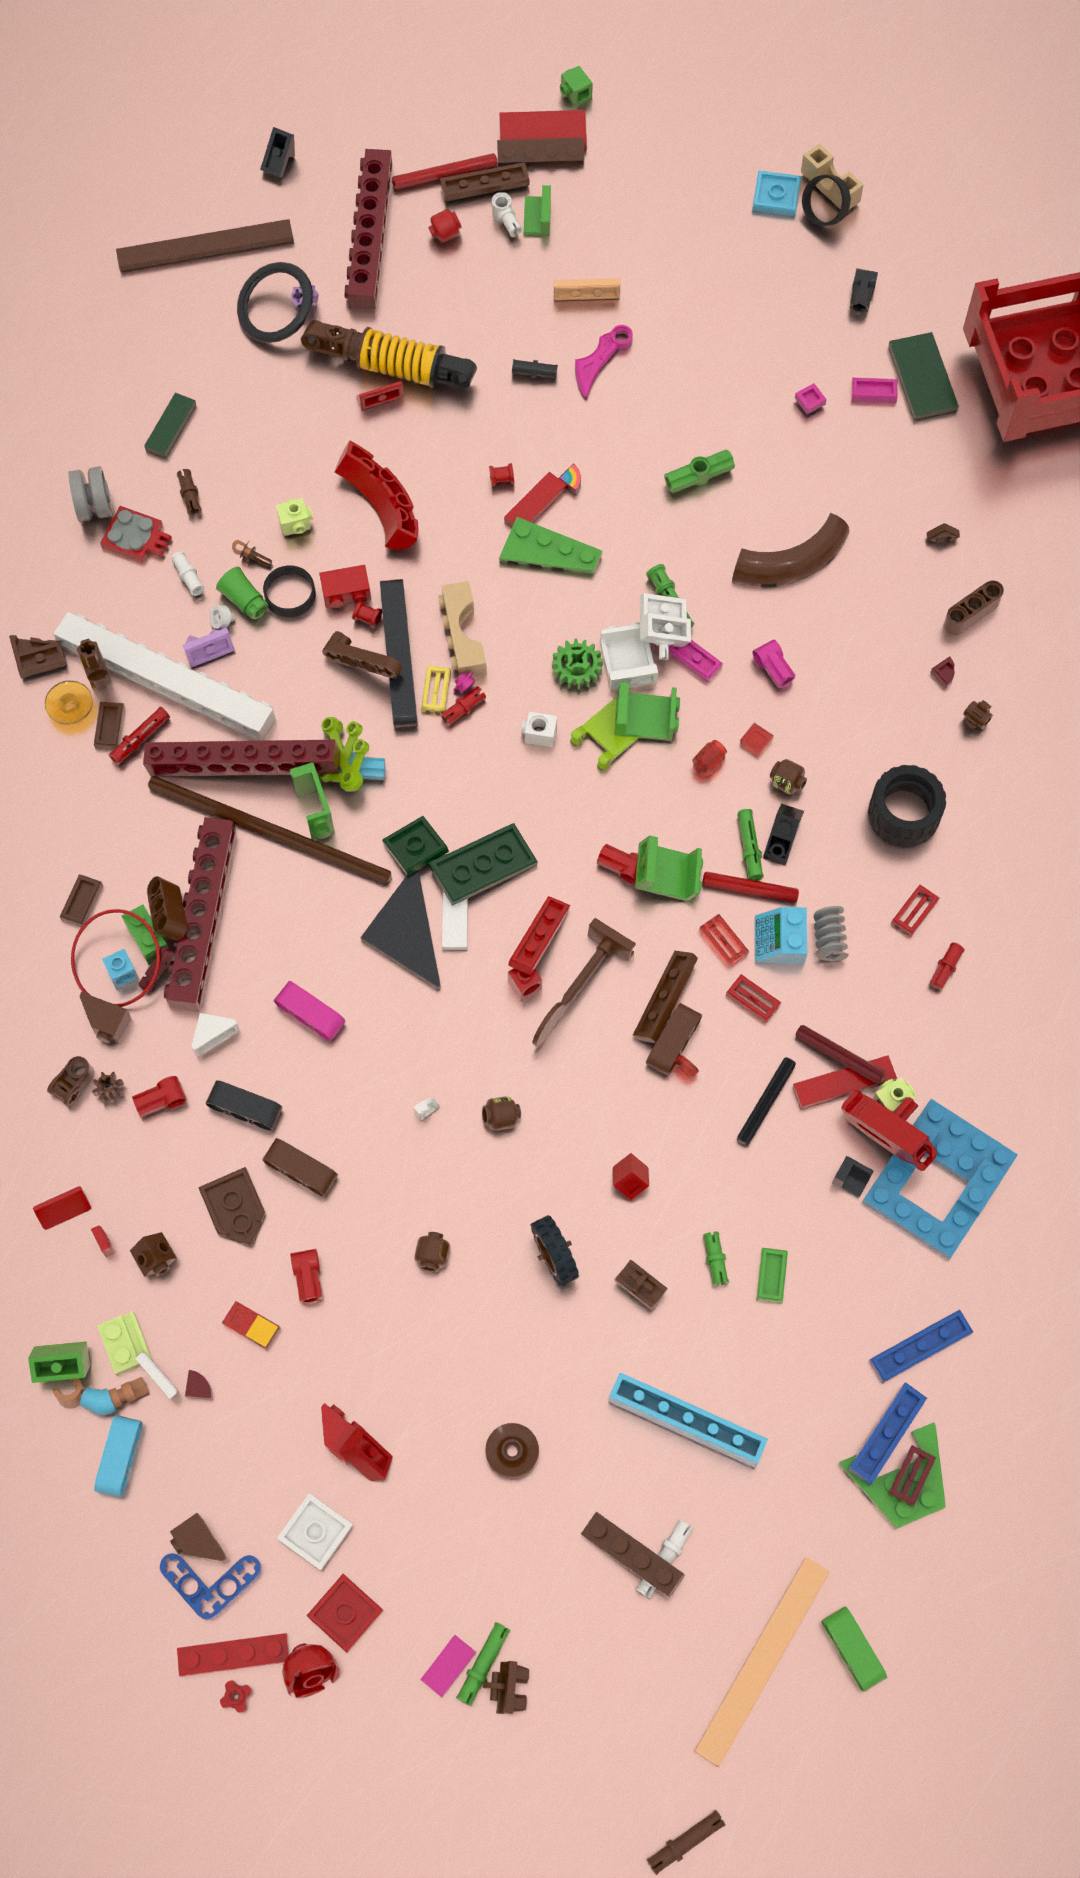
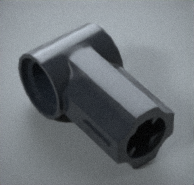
M856 268L852 286L854 290L850 301V309L854 313L863 314L868 312L878 272Z

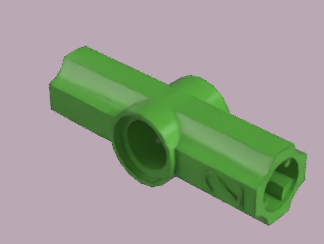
M725 449L708 457L697 456L691 460L690 464L665 473L664 479L668 490L675 493L692 485L703 486L710 478L734 469L735 463L731 452Z

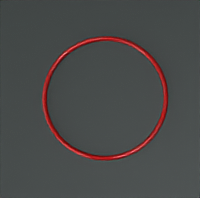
M111 909L92 916L80 928L71 950V968L80 990L83 993L89 994L80 983L75 969V949L84 929L96 918L109 913H123L139 920L148 929L153 938L156 948V967L149 985L140 995L130 1001L115 1004L123 1007L141 999L152 987L159 971L160 948L154 931L144 919L127 910Z

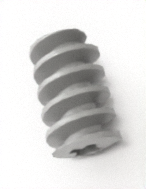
M841 906L824 907L817 910L813 915L814 921H816L814 927L817 939L816 947L818 948L817 956L821 960L834 962L844 960L849 956L848 953L841 952L848 949L846 943H840L847 939V935L841 934L846 930V926L841 924L845 921V917L839 915L844 912V908Z

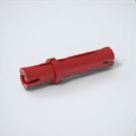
M160 706L129 736L125 735L122 738L123 741L108 754L110 759L116 765H120L132 752H137L139 746L170 718L168 712ZM153 721H155V723L144 734L141 733ZM137 738V740L129 748H127L125 751L123 750L131 741Z

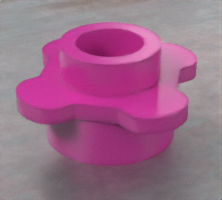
M472 671L468 675L465 672L462 673L454 681L457 685L453 690L456 691L458 689L462 694L466 692L476 682L472 677L474 672Z

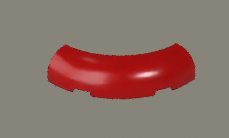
M349 440L339 458L334 473L354 485L374 506L384 527L386 548L403 550L411 547L418 539L419 527L418 520L415 519L412 511L414 505L407 491L388 467L382 468L373 460V454Z

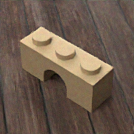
M819 143L803 155L801 173L809 180L819 175H835L841 178L847 184L850 191V210L861 202L864 184L850 171L840 176L834 168V156ZM829 178L819 181L816 187L840 209L842 195L838 185Z

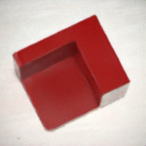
M632 1153L613 1166V1186L630 1200L650 1186L648 1166Z

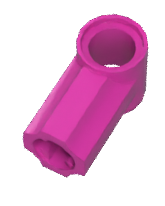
M773 639L752 651L756 664L761 669L767 671L778 688L786 687L795 679L796 675L784 659L783 651L776 640Z

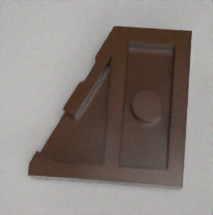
M17 635L9 636L21 678L67 666L60 641H43L40 638L33 637L27 640L19 639Z

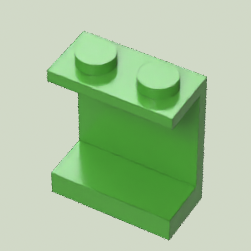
M620 682L617 692L614 735L671 741L673 733L678 732L679 718H675V712H679L680 697H676L677 688L672 687L670 697L629 693V683Z
M314 763L290 769L297 798L316 792L322 809L321 812L306 816L311 839L329 837L332 833H335L334 825Z
M649 835L639 842L635 889L688 902L697 896L702 888V882L700 881V873L703 867L702 849L696 848L687 854L658 846V837Z

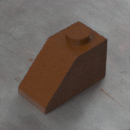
M81 992L79 997L96 1038L105 1043H110V1041L119 1043L131 1018L128 1010Z
M195 1513L170 1531L173 1536L170 1543L178 1555L183 1552L188 1558L222 1564L229 1562L228 1557L200 1514Z

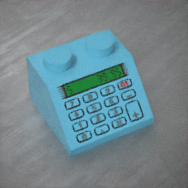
M780 907L755 915V963L805 964L808 954L807 907Z

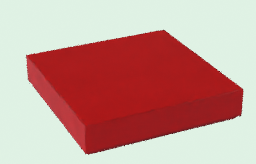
M343 1573L306 1616L348 1653L384 1610Z

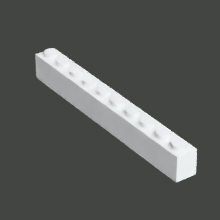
M67 612L53 633L55 640L60 641L63 648L78 654L77 647L82 640L89 638L91 641H96L107 669L258 741H263L276 720L274 710L270 704L264 701L258 702L243 691L237 692L222 681L216 682L203 672L197 673L190 670L182 662L176 663L171 661L161 652H152L142 643H133L121 633L114 634L102 624L89 622L81 614L74 615Z

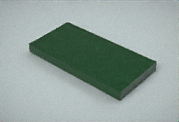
M933 332L889 341L888 346L914 420L958 411L959 405Z
M512 823L429 862V868L453 906L537 866L538 861L515 823Z

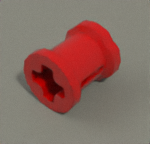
M508 463V466L494 468L489 466L492 487L499 483H515L512 463Z
M359 601L354 609L352 619L365 622L375 629L381 620L382 609H374L365 605L364 601Z

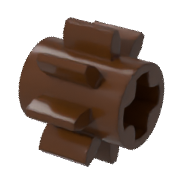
M984 700L979 701V703L972 701L963 713L967 719L964 724L972 730L977 727L983 729L993 717V714L990 713L992 706Z
M101 1072V1077L98 1080L93 1079V1083L97 1088L92 1090L94 1096L100 1095L101 1103H104L106 1100H111L115 1103V1098L118 1095H124L119 1088L124 1085L122 1079L116 1080L117 1075L115 1072H112L110 1075H105L104 1072ZM112 1084V1088H107L106 1090H104V1087H110V1085Z

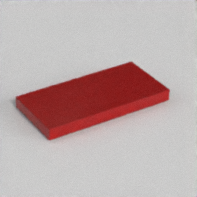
M585 110L499 112L500 140L584 138V150H587Z

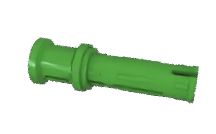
M664 564L655 565L647 571L646 576L655 585L657 595L679 598L674 590L675 583L669 579L665 572L666 567ZM691 619V628H692L695 623H694V622L692 621V619Z

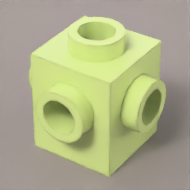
M303 498L297 500L290 499L285 503L276 505L284 536L301 534L311 529L309 520L313 519L310 506L305 507Z
M902 1078L896 1081L890 1079L880 1086L881 1090L877 1091L873 1098L892 1112L906 1097H910L914 1101L916 1099L914 1097V1089L909 1083H905Z

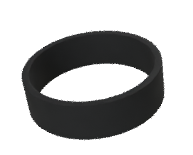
M819 175L808 182L802 195V207L806 217L812 223L820 226L835 225L843 220L848 213L851 202L847 184L835 175ZM825 178L833 180L838 185L842 195L839 213L833 220L827 223L820 221L814 215L811 208L812 191L816 184Z
M294 565L278 567L264 581L263 593L265 601L269 604L268 608L279 616H300L307 612L315 601L316 591L313 578L301 567ZM289 574L305 578L312 586V591L309 598L302 605L295 608H281L274 605L268 599V589L277 578Z

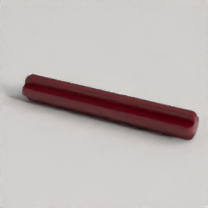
M800 1025L797 1029L796 1038L876 1084H881L884 1080L886 1072L805 1025Z

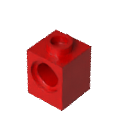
M515 968L508 971V983L520 1001L542 990V978L536 969H534L531 975Z

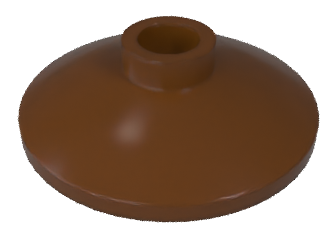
M518 1423L503 1424L490 1434L486 1442V1458L491 1468L498 1474L511 1478L519 1477L528 1473L536 1464L539 1455L538 1441L533 1432L524 1425ZM510 1447L517 1449L518 1452L515 1456L508 1455L507 1450Z

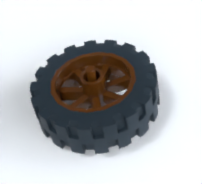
M547 1215L531 1223V1231L541 1253L537 1258L539 1261L544 1260L558 1285L563 1286L579 1278L576 1262L572 1257L570 1248H568L572 1243L570 1240L566 1242L552 1217Z

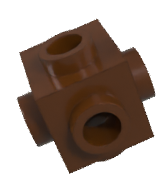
M162 1232L142 1237L130 1250L144 1277L153 1274L160 1276L170 1269L169 1265L177 1258Z

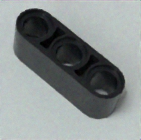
M219 1080L215 1081L205 1103L206 1106L215 1111L268 1131L273 1130L283 1108L273 1100Z

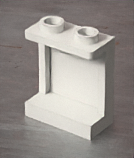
M635 622L623 627L610 626L600 631V645L610 691L618 690L620 682H628L629 688L657 683L658 671L656 664L653 662L650 644L640 641V623Z

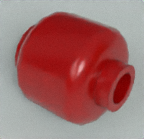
M448 209L433 215L430 218L431 226L428 227L432 238H438L441 243L459 236V229L462 228L455 211L451 213Z

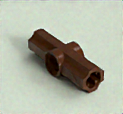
M89 638L82 640L77 647V652L91 687L99 691L107 689L111 679L97 642L91 641Z

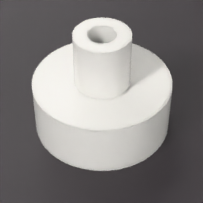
M214 605L212 607L210 623L213 628L224 629L229 626L230 622L234 621V614L230 613L227 606Z

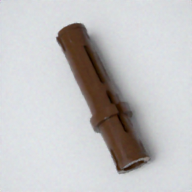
M714 1810L713 1813L674 1841L668 1840L666 1842L667 1846L646 1859L656 1876L676 1860L678 1862L683 1860L682 1856L720 1828L726 1826L724 1820H721L722 1817L718 1811Z

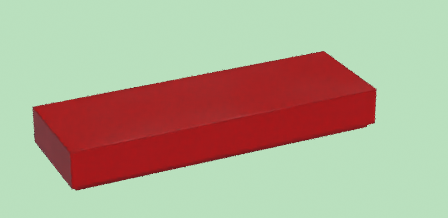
M549 471L504 516V521L511 527H513L517 517L533 523L567 489V484Z

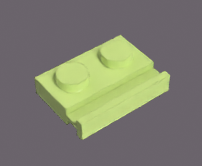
M133 1311L97 1325L116 1376L141 1366L135 1358L142 1352H145L152 1360Z

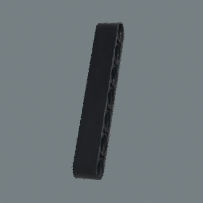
M403 579L380 581L386 653L387 656L396 659L403 666L396 679L389 678L394 728L418 726Z

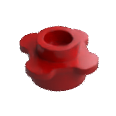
M233 1680L226 1682V1691L224 1697L220 1699V1705L223 1708H234L238 1713L244 1712L247 1708L248 1696L251 1694L250 1686L237 1685ZM234 1694H238L237 1699L233 1698Z

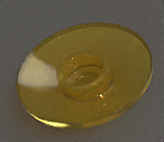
M72 680L54 685L48 691L45 698V709L49 717L57 723L66 725L82 721L90 713L93 705L90 690L84 684ZM69 704H74L73 707L66 708Z

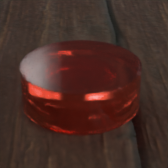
M680 1055L674 1061L676 1067L689 1078H694L699 1072L698 1068L683 1055Z

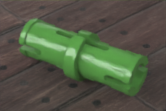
M713 1231V1235H711V1232L703 1234L708 1255L706 1263L710 1265L713 1286H719V1283H721V1286L729 1283L724 1262L726 1261V1254L722 1252L718 1231Z

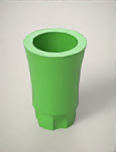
M238 566L227 571L216 585L218 592L226 596L251 619L256 620L260 618L269 607V604L263 599L260 592L252 585Z

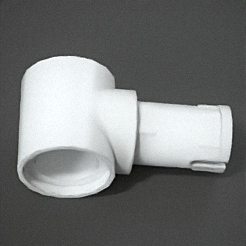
M502 192L495 194L492 198L493 219L504 224L511 237H515V233L518 236L523 229L515 218L511 197Z

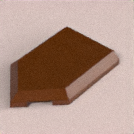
M243 1167L198 1187L217 1234L252 1246L265 1211L247 1168Z

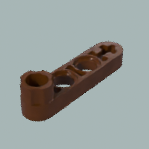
M335 631L322 650L323 655L333 662L393 679L398 677L403 668L399 661L390 656L350 646L352 643L351 639L339 631Z

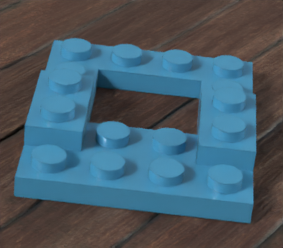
M930 1099L913 1126L929 1136L930 1142L937 1151V1156L933 1161L968 1183L958 1200L942 1222L899 1194L916 1167L893 1154L862 1202L950 1260L1018 1154L935 1100Z

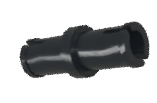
M513 359L512 374L531 375V378L538 376L556 379L558 365L538 363V360L530 362Z

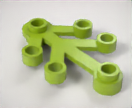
M326 717L322 721L321 727L330 739L336 740L341 751L340 767L343 773L324 774V776L323 774H317L318 778L323 782H339L341 788L345 791H357L363 784V777L359 770L365 754L369 751V744L363 739H358L363 731V727L356 721H351L347 725L346 732L349 736L344 747L340 737L343 723L335 717ZM354 750L356 755L352 764H350L349 760Z

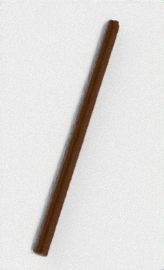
M152 776L148 782L150 790L222 819L231 820L237 825L381 883L387 884L391 878L390 870L156 776Z

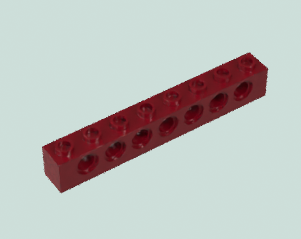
M365 149V156L360 159V171L363 172L362 176H358V189H360V193H356L358 212L354 211L353 224L356 225V230L351 232V243H354V246L349 249V262L352 263L351 266H347L349 285H345L344 297L349 301V308L376 310L393 166L391 150Z
M335 739L145 742L143 765L150 776L291 775L290 769L313 762L317 774H339L341 751Z
M204 817L203 825L198 827L197 839L200 841L198 848L195 847L193 851L194 869L190 870L188 874L189 892H185L183 898L187 930L181 940L174 941L173 950L176 955L175 960L171 961L169 965V976H171L170 983L166 984L164 988V999L167 1000L170 1008L197 1012L200 1010L236 834L234 822L231 820ZM211 843H219L216 848H208ZM207 865L214 866L210 871L203 870ZM201 888H210L209 891L204 894L199 893V890ZM198 910L205 911L201 916H194V913ZM192 933H200L198 938L189 939ZM187 956H196L192 962H184ZM185 978L191 979L188 985H179L181 980Z

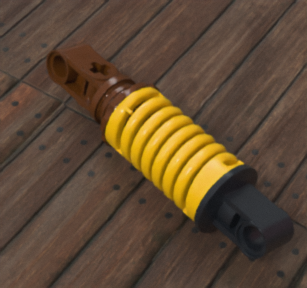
M313 320L308 324L301 337L302 345L308 350L341 357L347 361L355 360L359 370L364 369L376 373L381 372L384 375L389 374L392 377L397 376L400 379L405 378L408 381L430 386L433 389L439 383L466 389L470 386L477 372V366L472 360L446 354V348L443 345L433 346L430 343L425 345L422 341L417 344V341L414 339L409 341L406 337L401 339L400 336L395 335L393 337L390 333L384 335L382 331L374 330L371 327H367L363 333H360L356 329H346L338 325H330Z

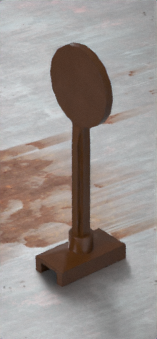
M597 918L592 920L589 924L588 936L599 942V945L596 947L597 951L565 992L562 1001L556 1003L541 1022L532 1041L534 1046L539 1047L548 1038L558 1023L565 1007L574 1000L603 959L608 957L613 951L629 961L634 954L632 950L636 946L635 942Z

